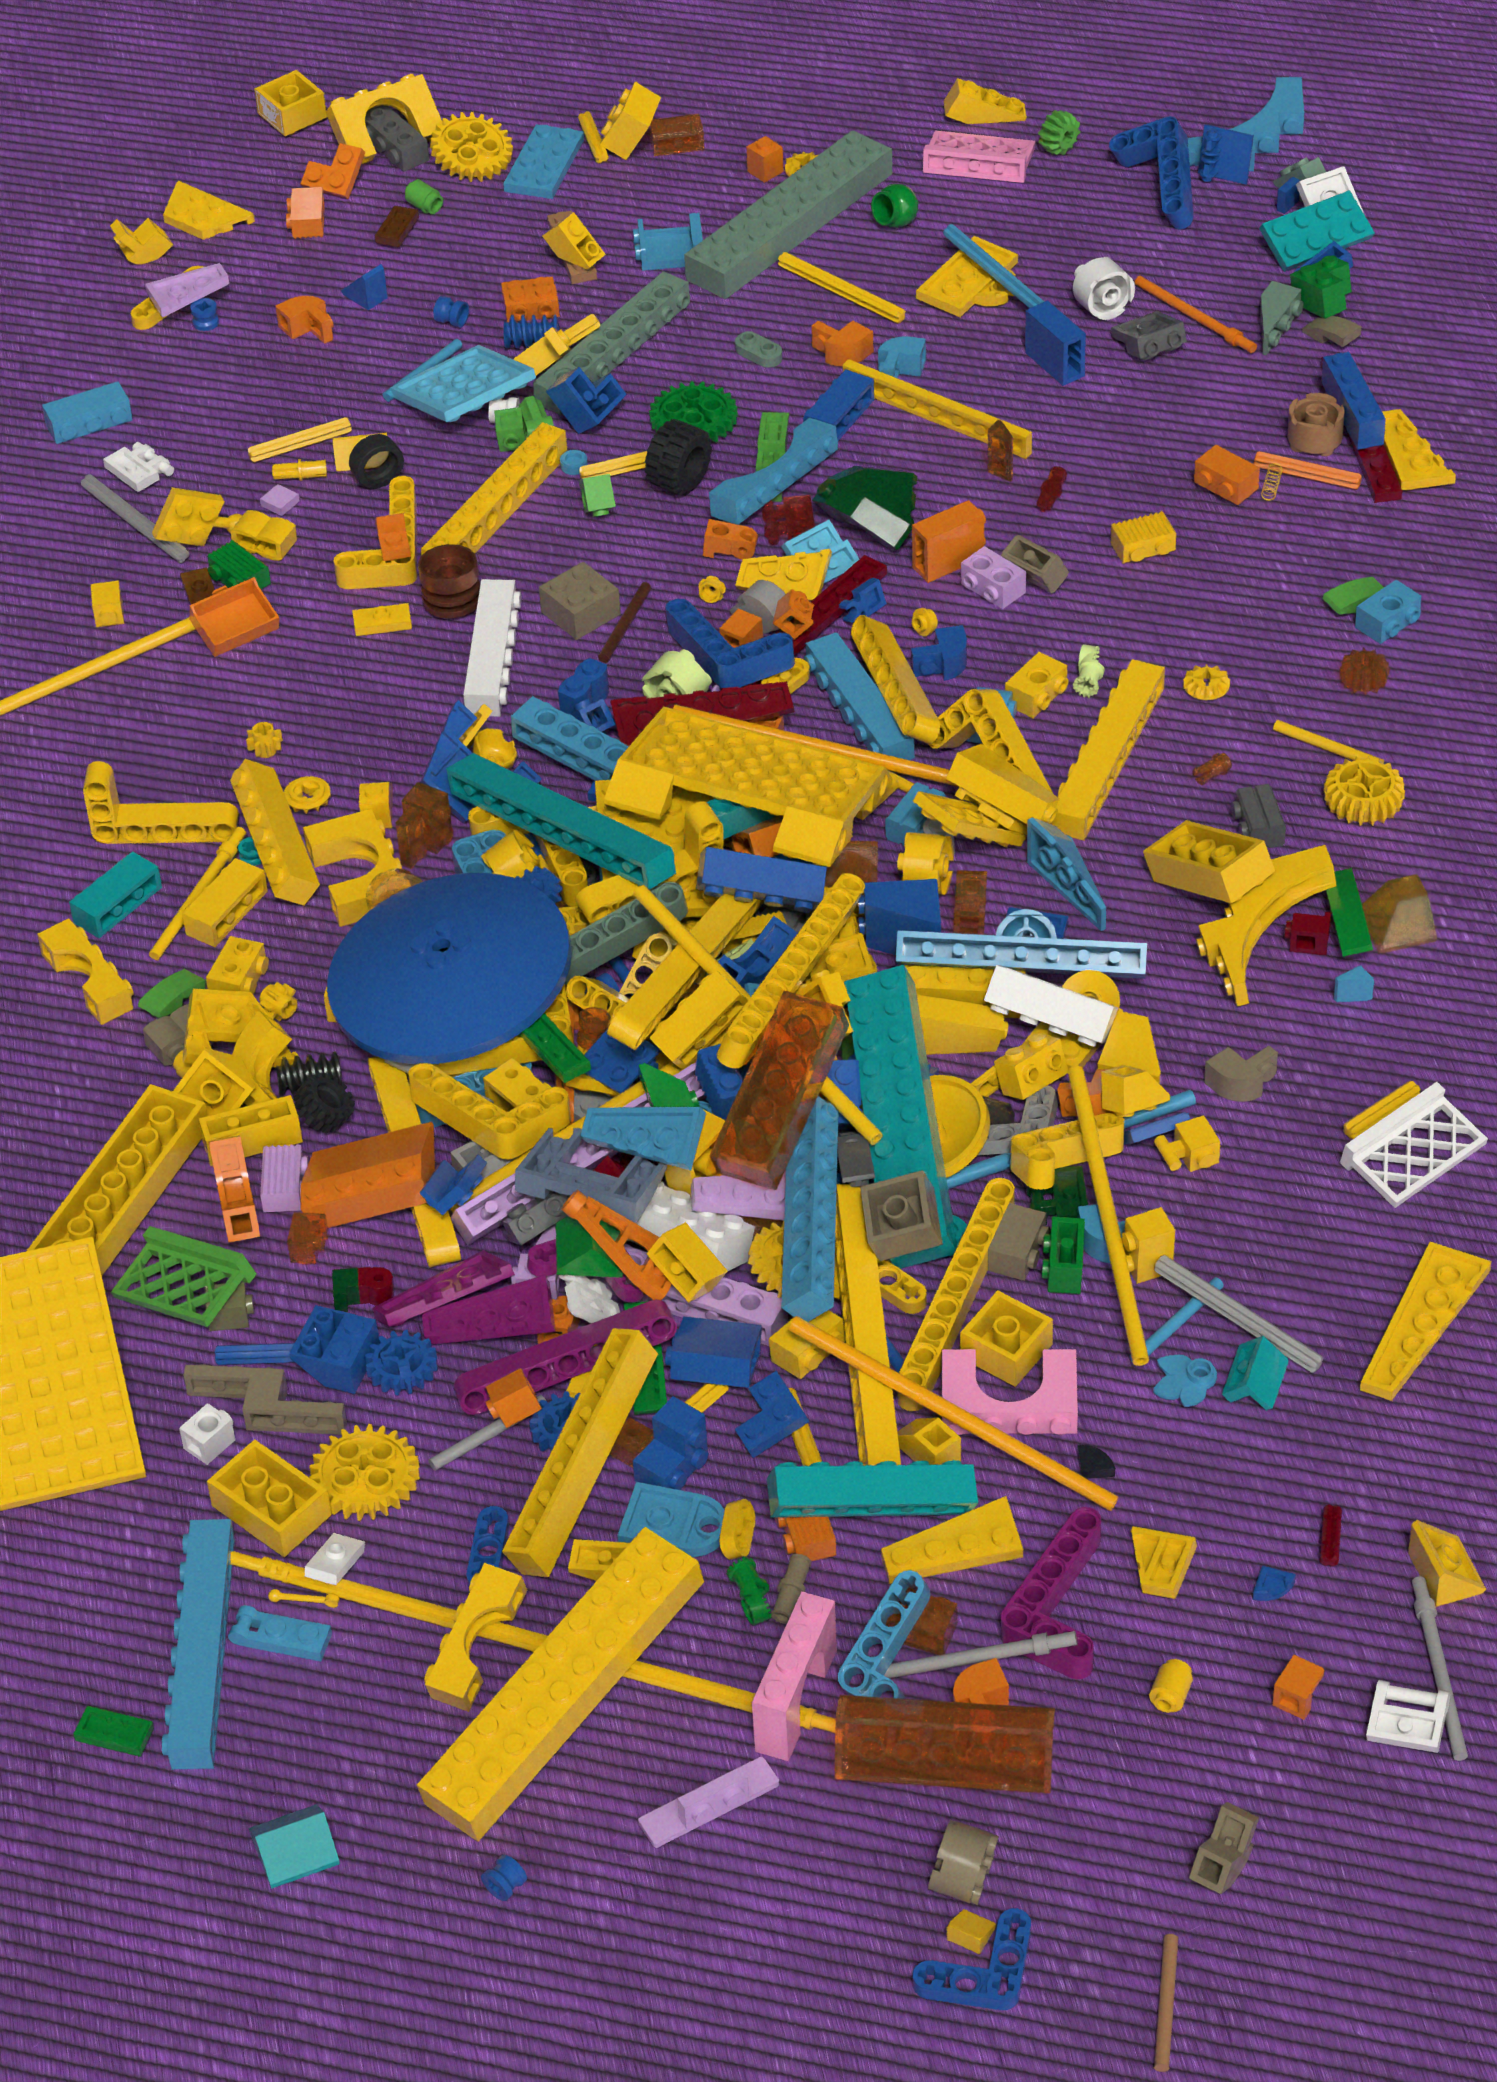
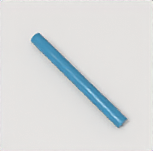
M459 339L453 340L396 384L442 363L462 348L461 341ZM390 388L382 394L387 402L394 399Z
M1214 1277L1209 1282L1219 1290L1224 1287L1223 1282L1217 1277ZM1195 1297L1191 1298L1145 1341L1148 1356L1205 1303Z

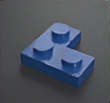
M774 1371L748 1388L762 1411L735 1428V1431L751 1456L755 1458L810 1421L778 1372Z

